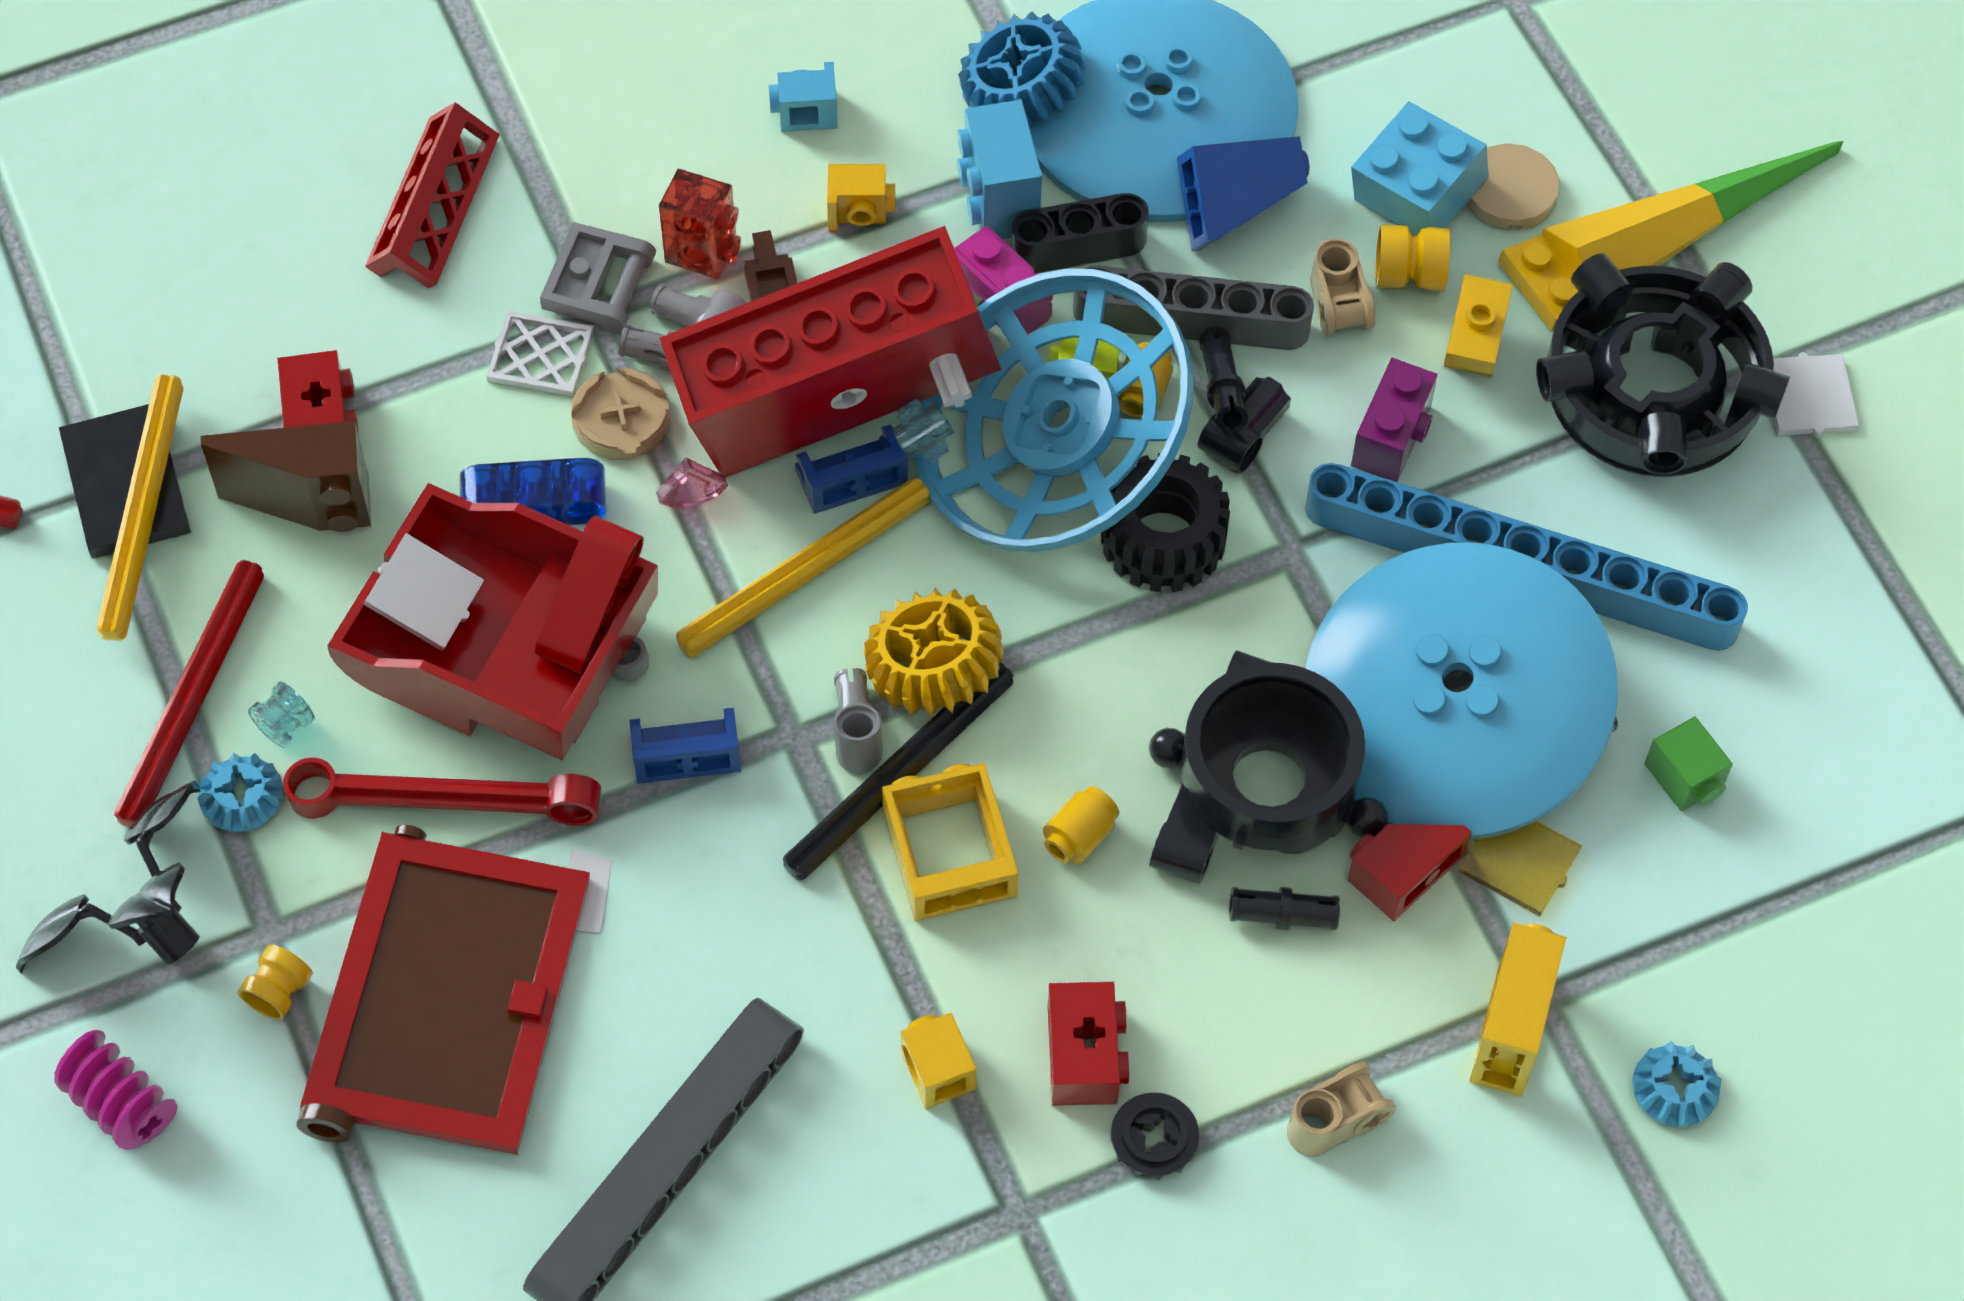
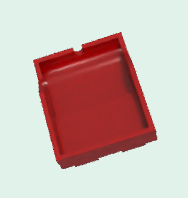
M427 483L383 554L384 562H389L402 538L407 533L484 579L467 609L470 613L468 619L465 622H459L443 651L437 649L363 605L381 575L373 571L329 641L327 647L330 657L347 676L364 688L459 732L471 736L477 724L481 723L563 761L571 745L576 743L598 705L599 696L620 660L623 661L646 621V614L658 595V565L639 557L609 630L583 675H580L536 655L535 646L583 531L519 503H473Z

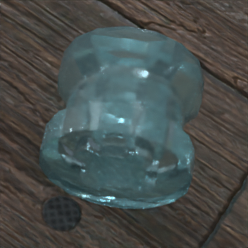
M281 681L271 689V696L265 702H256L248 709L249 716L259 730L270 741L282 748L292 740V733L298 727H307L315 719L314 713L305 700L292 687Z

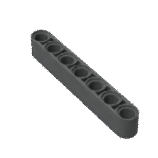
M761 998L752 1000L536 1262L524 1282L523 1291L536 1301H594L788 1061L802 1039L804 1028Z

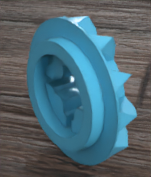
M233 752L230 759L220 764L213 761L211 771L206 777L200 778V792L197 799L202 813L211 824L230 832H244L262 826L276 814L283 799V783L273 763L261 760L256 753L251 757H240ZM239 777L244 781L246 787H250L245 791L246 798H243L244 806L240 807L233 793H227L234 790V782Z
M1670 1041L1662 1047L1655 1049L1650 1047L1635 1067L1632 1086L1638 1104L1651 1118L1665 1125L1687 1127L1700 1123L1713 1112L1719 1101L1722 1078L1717 1076L1713 1068L1712 1058H1704L1696 1051L1694 1045L1689 1047L1676 1046ZM1673 1067L1679 1072L1682 1080L1691 1081L1686 1086L1681 1101L1673 1085H1665L1664 1083L1669 1079Z

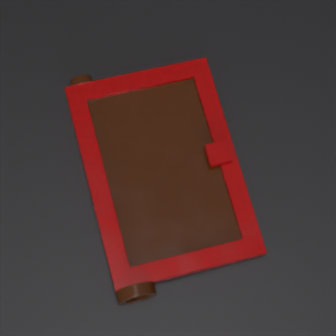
M399 825L396 827L394 834L381 833L301 1100V1110L296 1126L301 1132L312 1138L332 1143L348 1141L351 1138L354 1124L357 1123L518 1155L589 886L590 872L427 841V835L422 829L412 825Z

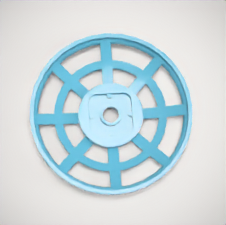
M1063 269L1041 273L1014 283L993 295L978 307L986 330L988 331L998 324L1011 347L998 358L1002 370L983 377L975 393L972 394V398L964 400L965 405L958 408L955 405L946 407L968 413L965 424V447L970 467L942 478L936 451L937 420L941 406L944 407L940 395L918 402L914 415L913 445L916 466L921 480L928 488L929 496L938 510L962 532L984 544L1008 551L1039 552L1064 548L1088 540L1118 523L1142 503L1169 469L1187 432L1193 406L1194 375L1188 346L1180 327L1155 297L1142 286L1120 275L1096 269ZM1073 291H1087L1083 321L1073 320L1055 323L1028 335L1014 313L1020 307L1051 295ZM1110 294L1121 297L1141 307L1159 323L1163 330L1141 350L1126 334L1109 325L1102 324L1106 295ZM1079 338L1074 359H1059L1044 363L1037 351L1040 347L1058 340ZM1099 340L1118 348L1130 359L1129 363L1109 379L1093 366ZM1173 347L1179 361L1181 373L1179 404L1175 420L1156 421L1158 390L1152 367ZM1020 361L1027 375L1015 387L1008 401L991 398L1004 376ZM1140 379L1144 396L1142 420L1120 419L1118 396ZM1064 408H1070L1068 420L1063 425L1052 428L1051 423L1054 415ZM984 417L1002 421L1003 436L1007 445L1006 448L986 459L982 445ZM1113 439L1134 440L1123 461L1105 478L1097 459L1106 451ZM1166 441L1161 454L1148 474L1128 496L1116 504L1111 490L1119 485L1132 471L1144 453L1148 442ZM1019 462L1030 471L1036 473L1025 498L1006 490L997 482L994 476ZM1080 473L1088 490L1066 499L1045 501L1055 477ZM980 484L993 499L1007 508L1017 511V514L1005 535L993 533L966 515L957 506L951 495ZM1094 503L1099 517L1087 524L1055 536L1025 539L1038 515L1064 514Z

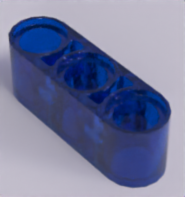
M591 458L471 465L460 472L459 497L473 503H519L567 525L587 524L595 515L601 518L606 516L605 467L598 460Z

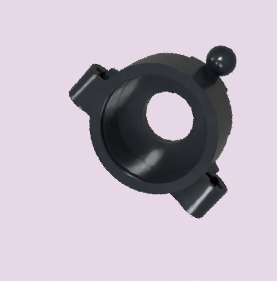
M1236 650L1226 674L1212 682L1194 703L1187 720L1185 734L1176 728L1166 727L1157 731L1149 742L1148 749L1154 763L1162 768L1169 769L1181 766V788L1168 819L1164 822L1158 834L1149 866L1200 884L1205 876L1219 835L1233 841V847L1240 850L1247 846L1254 849L1276 850L1285 854L1297 855L1319 846L1330 837L1335 838L1345 824L1349 825L1352 833L1360 838L1369 833L1375 837L1388 825V813L1382 802L1371 797L1355 800L1365 754L1364 730L1356 709L1336 685L1325 677L1306 668L1292 664L1270 662ZM1264 750L1280 752L1291 758L1301 769L1305 782L1304 787L1296 798L1286 804L1273 807L1258 805L1245 798L1235 785L1233 770L1240 760L1254 752Z

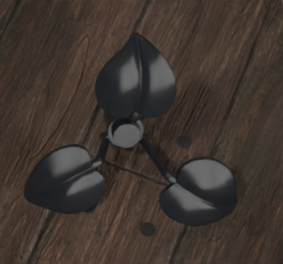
M192 781L152 803L137 817L124 836V841L128 845L136 842L152 878L140 888L135 896L126 900L113 915L93 904H89V898L85 894L70 899L54 909L35 927L25 942L16 964V969L21 974L26 962L55 946L76 926L78 921L88 917L97 918L106 923L111 929H116L131 937L138 946L146 942L167 965L179 960L197 943L200 935L179 913L182 907L175 900V894L185 868L181 863H176L160 871L149 848L154 833L161 830L174 818L191 793L200 792V786L196 781ZM136 923L140 928L136 929L130 925Z

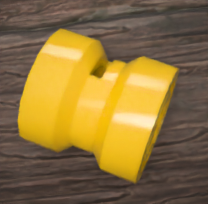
M268 945L258 959L259 969L255 975L246 977L237 993L246 1004L257 1012L275 1020H283L293 1005L290 995H293L296 990H302L313 975V972L302 959L279 946Z

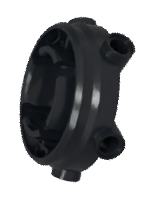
M1599 253L1585 260L1575 270L1571 277V283L1578 292L1569 300L1558 317L1548 356L1538 358L1536 362V378L1542 398L1545 402H1551L1563 428L1579 446L1592 456L1615 468L1635 474L1655 477L1687 475L1707 469L1731 455L1746 439L1758 422L1761 414L1775 419L1790 377L1774 371L1773 353L1769 338L1757 316L1744 303L1752 293L1753 285L1748 275L1741 268L1732 263L1722 262L1707 277L1688 270L1665 266H1638L1619 270L1605 253ZM1646 312L1625 318L1627 313ZM1654 326L1651 340L1652 350L1667 355L1671 354L1684 361L1693 369L1699 379L1691 386L1680 391L1657 392L1651 390L1642 401H1639L1626 394L1620 388L1627 376L1620 356L1630 352L1631 341L1635 331ZM1607 329L1601 336L1595 335ZM1720 344L1725 346L1742 372L1725 424L1719 418L1727 394L1726 367L1718 348ZM1568 347L1576 350L1574 352L1565 353Z

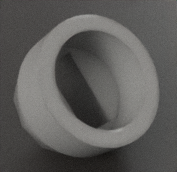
M635 638L623 661L620 660L613 674L618 679L634 681L645 675L649 667V654L644 642L640 638Z

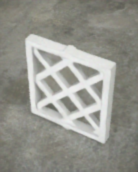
M508 311L499 339L495 342V351L486 376L487 382L574 397L582 368L586 366V356L594 333L593 326ZM524 324L538 326V328L529 332ZM516 325L522 336L508 343L506 339L510 327ZM557 330L571 332V334L562 338ZM549 331L555 342L541 349L534 338ZM582 337L584 340L581 350L574 355L567 344ZM528 342L534 353L520 360L513 349ZM561 348L568 359L553 366L546 355ZM507 353L513 364L499 371L497 367L500 357ZM540 359L547 370L532 377L525 366ZM573 365L575 369L572 379L565 383L558 372ZM519 370L524 378L509 374ZM552 376L557 384L542 380Z

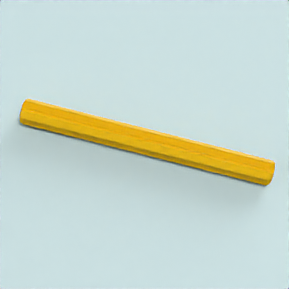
M161 374L154 382L97 624L99 635L105 640L122 641L128 633L184 390L181 379L175 375Z
M911 478L677 631L676 641L678 646L686 656L695 657L928 504L930 501L928 488L919 478Z

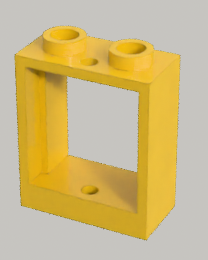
M985 763L973 766L969 764H956L939 774L922 778L918 776H905L895 780L891 785L882 787L883 813L915 921L1018 897L1019 873ZM975 801L993 860L920 877L903 818Z
M1513 922L1497 970L1469 1082L1522 1097L1538 1055L1567 937L1554 934L1551 929L1540 924L1530 923L1521 925Z

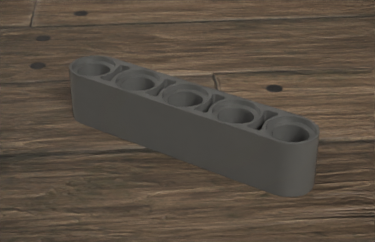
M1089 266L1084 268L1117 274L1142 286L1166 308L1180 327L1184 339L1199 341L1201 334L1209 328H1213L1215 339H1219V327L1229 333L1231 344L1295 350L1302 347L1308 341L1314 303L1310 294L1299 287L1107 266ZM1074 291L1073 315L1077 321H1083L1087 291ZM1110 294L1106 295L1102 324L1109 325L1123 333L1157 336L1163 330L1159 323L1141 307L1121 297Z

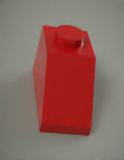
M1388 824L1375 837L1371 833L1365 835L1351 850L1349 857L1352 861L1347 881L1394 922L1465 856L1472 832L1464 825Z

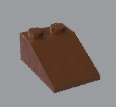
M355 421L201 436V447L219 499L319 531L347 532L356 527L371 526L369 474Z

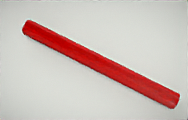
M241 560L236 564L114 811V816L119 824L130 828L137 817L155 802L264 579L262 567L257 563Z

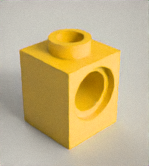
M952 1012L940 1017L936 1015L922 1016L911 1022L907 1029L901 1031V1054L925 1109L976 1090L977 1068Z

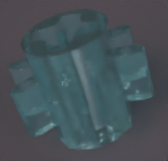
M916 398L897 410L899 414L897 417L901 423L892 428V432L905 454L911 460L924 455L930 464L949 452L947 448L949 445L945 439L953 435L954 430L936 402L923 408Z

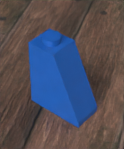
M1300 136L1192 146L1177 157L1191 250L1201 251L1308 183L1309 158L1307 153L1302 150Z

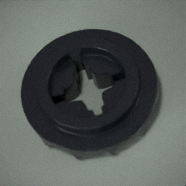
M1145 1093L1131 1098L1117 1111L1111 1126V1142L1118 1162L1125 1163L1136 1176L1140 1174L1151 1175L1159 1180L1164 1175L1173 1172L1181 1173L1185 1165L1192 1157H1195L1199 1143V1128L1192 1111L1179 1099L1163 1093ZM1162 1119L1165 1120L1163 1138L1170 1143L1166 1145L1158 1142L1154 1149H1150L1149 1153L1145 1152L1146 1136L1140 1132L1142 1130L1151 1132L1155 1126H1159Z

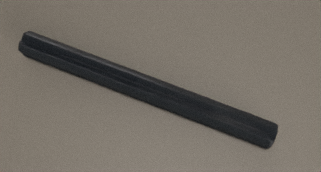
M1002 662L999 663V677L989 679L988 692H973L972 705L959 701L955 703L953 713L946 707H943L784 855L783 866L788 873L797 880L806 879L883 806V786L891 785L895 780L905 776H916L1012 686L1014 675L1011 670Z

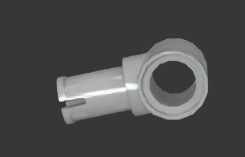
M659 285L652 295L650 309H652L651 313L656 316L676 321L687 327L747 302L737 294L727 290H717L711 298L703 295L694 297L664 285Z
M852 668L854 681L850 682L847 669H842L834 676L839 706L835 712L834 721L836 757L844 769L863 773L878 766L882 760L881 718L874 706L869 703L866 672L860 668Z

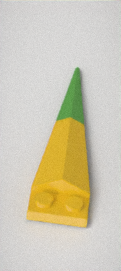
M1844 141L1832 142L1544 228L1541 235L1502 250L1498 263L1548 329L1553 332L1563 308L1578 292L1571 283V277L1585 260L1596 254L1605 253L1619 270L1638 266H1661L1754 203L1837 155Z

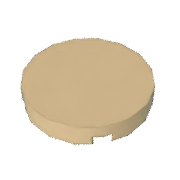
M1506 143L1488 147L1489 178L1467 202L1468 208L1480 220L1502 229H1509L1510 225H1522L1521 229L1530 228L1547 219L1556 206L1560 180L1554 165L1542 153L1524 145Z
M617 368L618 373H609L605 375V371L595 374L578 388L571 402L572 427L579 442L593 454L611 460L633 459L650 452L664 439L670 426V405L662 385L649 374L631 368Z

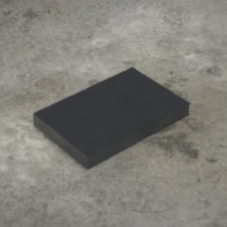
M149 404L58 427L91 559L109 555L115 551ZM170 451L148 544L191 533Z

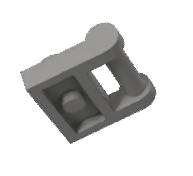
M573 222L540 296L541 309L597 323L601 328L611 333H621L629 318L626 311L644 268L651 266L656 255L655 247L642 239ZM615 256L625 258L627 261L609 303L597 300Z

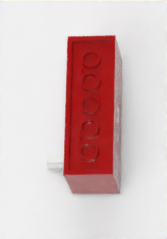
M945 226L659 337L688 424L722 478L729 477L936 395H940L945 408L951 405H955L956 408L965 405L964 400L972 398L968 385L969 382L1002 370L972 290Z

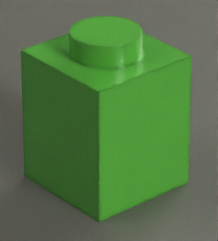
M1696 716L1653 739L1644 763L1680 811L1687 809L1697 802L1701 806H1705L1721 796L1726 790L1725 782L1733 765Z

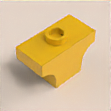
M1468 274L1464 275L1444 366L1492 376L1513 284Z

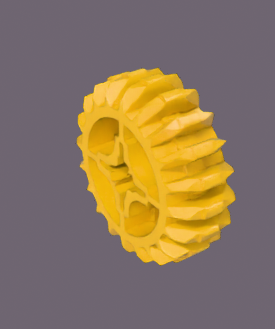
M935 587L930 596L921 597L915 591L912 601L904 603L896 599L895 611H880V624L869 626V640L864 642L865 669L868 678L872 679L874 689L879 693L880 698H887V701L891 703L894 709L904 706L911 716L921 708H925V711L931 717L936 709L940 707H946L953 713L955 703L959 701L972 705L973 692H988L989 679L999 677V663L1003 661L1002 655L1004 654L1001 643V631L987 605H980L973 595L962 598L958 591L953 589L946 596H942ZM960 637H963L969 641L961 640ZM898 662L906 663L908 667L902 666Z

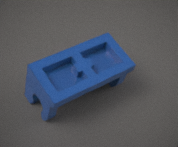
M891 424L881 427L883 435L879 436V440L811 461L806 451L796 454L798 462L795 463V471L814 514L897 488L908 481V457L905 450L902 449Z
M734 707L723 709L724 719L642 729L640 718L629 720L637 784L741 772Z

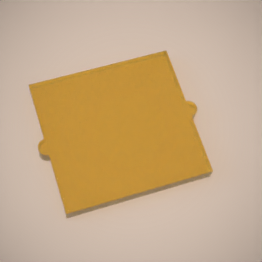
M1535 821L1513 832L1489 838L1475 839L1473 847L1461 864L1458 872L1540 917L1557 888L1565 887L1567 882L1566 873L1579 854L1582 845Z

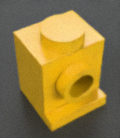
M828 164V231H838V224H854L857 226L886 224V212L895 213L896 205L895 183H886V164Z

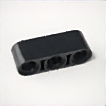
M1121 193L1027 210L1017 215L1011 224V248L1034 268V273L1133 256L1144 249L1147 241L1148 205L1138 195Z

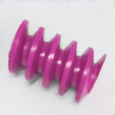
M92 1030L86 1032L66 1050L55 1070L54 1083L61 1092L69 1094V1098L76 1106L83 1107L86 1116L90 1120L97 1121L101 1131L104 1134L111 1135L119 1148L130 1150L148 1143L159 1135L175 1117L178 1107L175 1100L167 1099L161 1102L164 1094L163 1089L159 1085L147 1087L149 1077L145 1071L132 1073L135 1066L134 1061L130 1057L118 1059L120 1054L119 1046L115 1043L104 1045L106 1036L103 1031Z

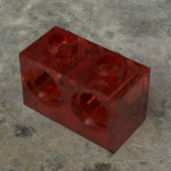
M678 168L659 204L665 263L719 279L726 263L732 264L735 261L741 245V237L736 235L739 209L734 206L732 185Z

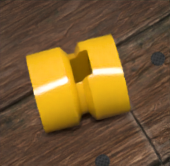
M1380 224L1375 264L1376 287L1403 289L1409 282V279H1411L1415 286L1422 288V290L1445 291L1450 261L1449 228L1426 227L1420 229L1416 236H1412L1410 229L1406 225Z

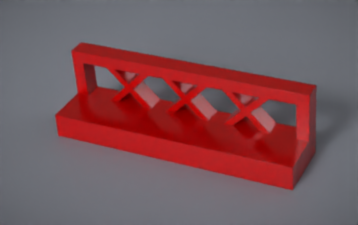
M456 102L432 115L426 124L365 267L379 277L399 268L428 289L437 285L500 134ZM463 128L481 140L477 153L466 154L460 136ZM457 165L463 186L460 191L451 192L445 176V170L449 166ZM441 202L447 224L445 228L435 230L428 210L431 204ZM425 240L431 257L428 268L409 256L414 242Z

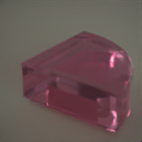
M685 457L658 489L656 495L659 503L665 506L676 508L693 507L714 499L728 487L724 475Z

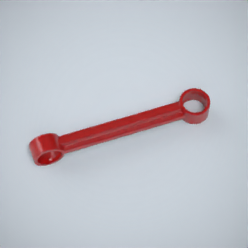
M314 757L304 758L295 762L286 771L283 779V788L292 809L298 815L310 819L328 815L337 805L546 814L551 820L561 824L583 826L597 820L601 796V785L596 780L580 774L556 775L549 780V783L335 774L334 769L328 762ZM324 777L330 780L328 789L315 799L305 800L294 795L299 784L308 778Z

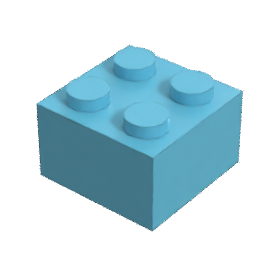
M1022 100L965 108V128L957 130L958 146L961 158L957 159V170L961 187L969 186L971 194L966 199L971 226L979 224L980 229L988 226L1002 240L1011 239V224L1017 215L1027 210L1041 208L1042 174Z
M1408 101L1351 166L1354 198L1359 203L1397 225L1408 226L1411 233L1417 235L1420 229L1426 227L1446 228L1489 178L1487 144Z

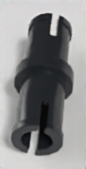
M1232 887L1229 901V921L1276 924L1277 929L1289 930L1290 925L1337 930L1340 916V898L1336 895L1296 894L1292 892V888L1280 887L1278 892Z

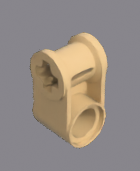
M1331 238L1323 241L1315 252L1310 277L1322 333L1324 336L1333 335L1335 329L1362 325L1364 329L1374 328V301L1370 288L1366 284L1355 246L1340 238ZM1328 268H1335V269H1338V270H1340V271H1332V270H1329Z
M1365 1061L1357 1062L1343 1069L1333 1078L1310 1090L1304 1091L1298 1096L1288 1122L1287 1137L1290 1144L1304 1155L1317 1156L1324 1154L1339 1144L1357 1135L1372 1131L1383 1124L1397 1110L1396 1105L1391 1099H1384L1369 1076L1371 1068ZM1316 1116L1322 1119L1327 1127L1321 1129L1313 1128L1305 1123L1303 1117Z

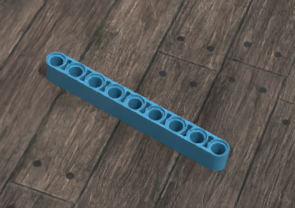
M1322 464L1315 468L1310 475L1305 511L1307 517L1320 527L1403 553L1438 544L1472 543L1467 540L1470 538L1481 541L1482 543L1480 544L1508 548L1528 555L1561 574L1579 590L1596 614L1697 646L1718 651L1728 649L1737 640L1748 612V603L1745 596L1731 586L1340 464ZM1329 493L1337 497L1331 498L1326 497L1322 494ZM1377 508V509H1381V510H1383V511H1385V512H1384V513H1378V512H1374V511H1372V510H1370V509ZM1419 524H1429L1434 528H1425L1420 526ZM1564 569H1573L1580 574H1571ZM1614 584L1623 585L1629 590L1619 589ZM1663 600H1671L1678 605H1670ZM1713 615L1722 616L1728 621L1718 620Z

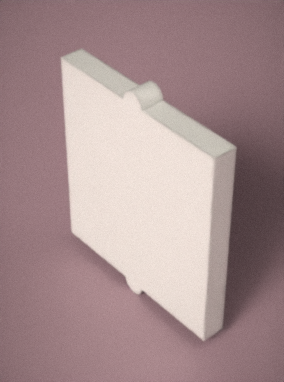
M1802 352L1798 357L1773 358L1774 371L1790 377L1774 419L1777 436L1813 434L1814 437L1820 438L1823 433L1858 431L1859 421L1843 354L1808 356Z
M406 533L389 562H383L378 568L381 575L363 605L443 651L459 622H465L468 619L470 613L467 609L484 579Z

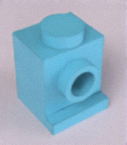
M824 62V70L809 71L800 69L793 72H777L778 84L769 85L770 113H780L781 132L838 128L834 62Z

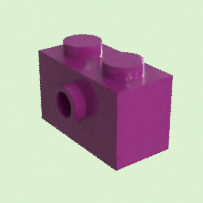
M1391 357L1356 434L1351 461L1352 467L1398 482L1415 442L1423 443L1429 431L1433 415L1428 413L1432 405L1438 377L1437 373Z

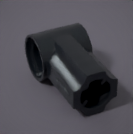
M1269 376L1266 378L1256 377L1246 388L1244 406L1248 413V422L1242 430L1234 433L1232 421H1228L1229 433L1220 430L1216 423L1215 413L1203 428L1198 439V448L1238 473L1244 472L1251 465L1261 449L1266 434L1290 407L1291 397L1286 394L1282 384Z

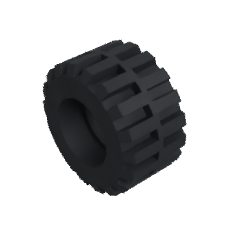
M1180 454L1178 460L1174 459L1159 484L1142 503L1114 526L1100 534L1101 544H1104L1103 554L1107 562L1114 561L1113 570L1120 577L1129 574L1130 584L1140 588L1142 583L1150 584V591L1161 592L1162 586H1170L1172 592L1183 591L1184 583L1188 582L1194 587L1202 582L1203 573L1211 576L1217 569L1218 560L1223 558L1230 517L1229 496L1227 492H1222L1223 482L1217 475L1208 477L1209 467L1201 462L1196 466L1191 465V457ZM1148 455L1142 456L1139 459L1136 467L1132 469L1119 485L1111 490L1116 504L1130 494L1148 474L1157 459L1150 460ZM1155 513H1169L1182 518L1190 526L1176 532H1159L1147 527L1140 520Z

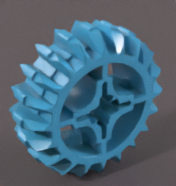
M1031 11L1024 19H1020L1016 14H1013L1011 21L1005 24L996 20V28L991 32L981 31V41L968 44L969 55L960 59L962 71L958 73L959 84L963 91L962 96L968 107L1022 100L1029 129H1031L1033 122L1039 119L1048 123V115L1053 111L1064 113L1063 102L1076 99L1075 88L1084 84L1082 72L1086 67L1084 64L1085 59L1080 51L1082 47L1077 37L1073 36L1069 27L1062 20L1056 21L1049 13L1039 18Z

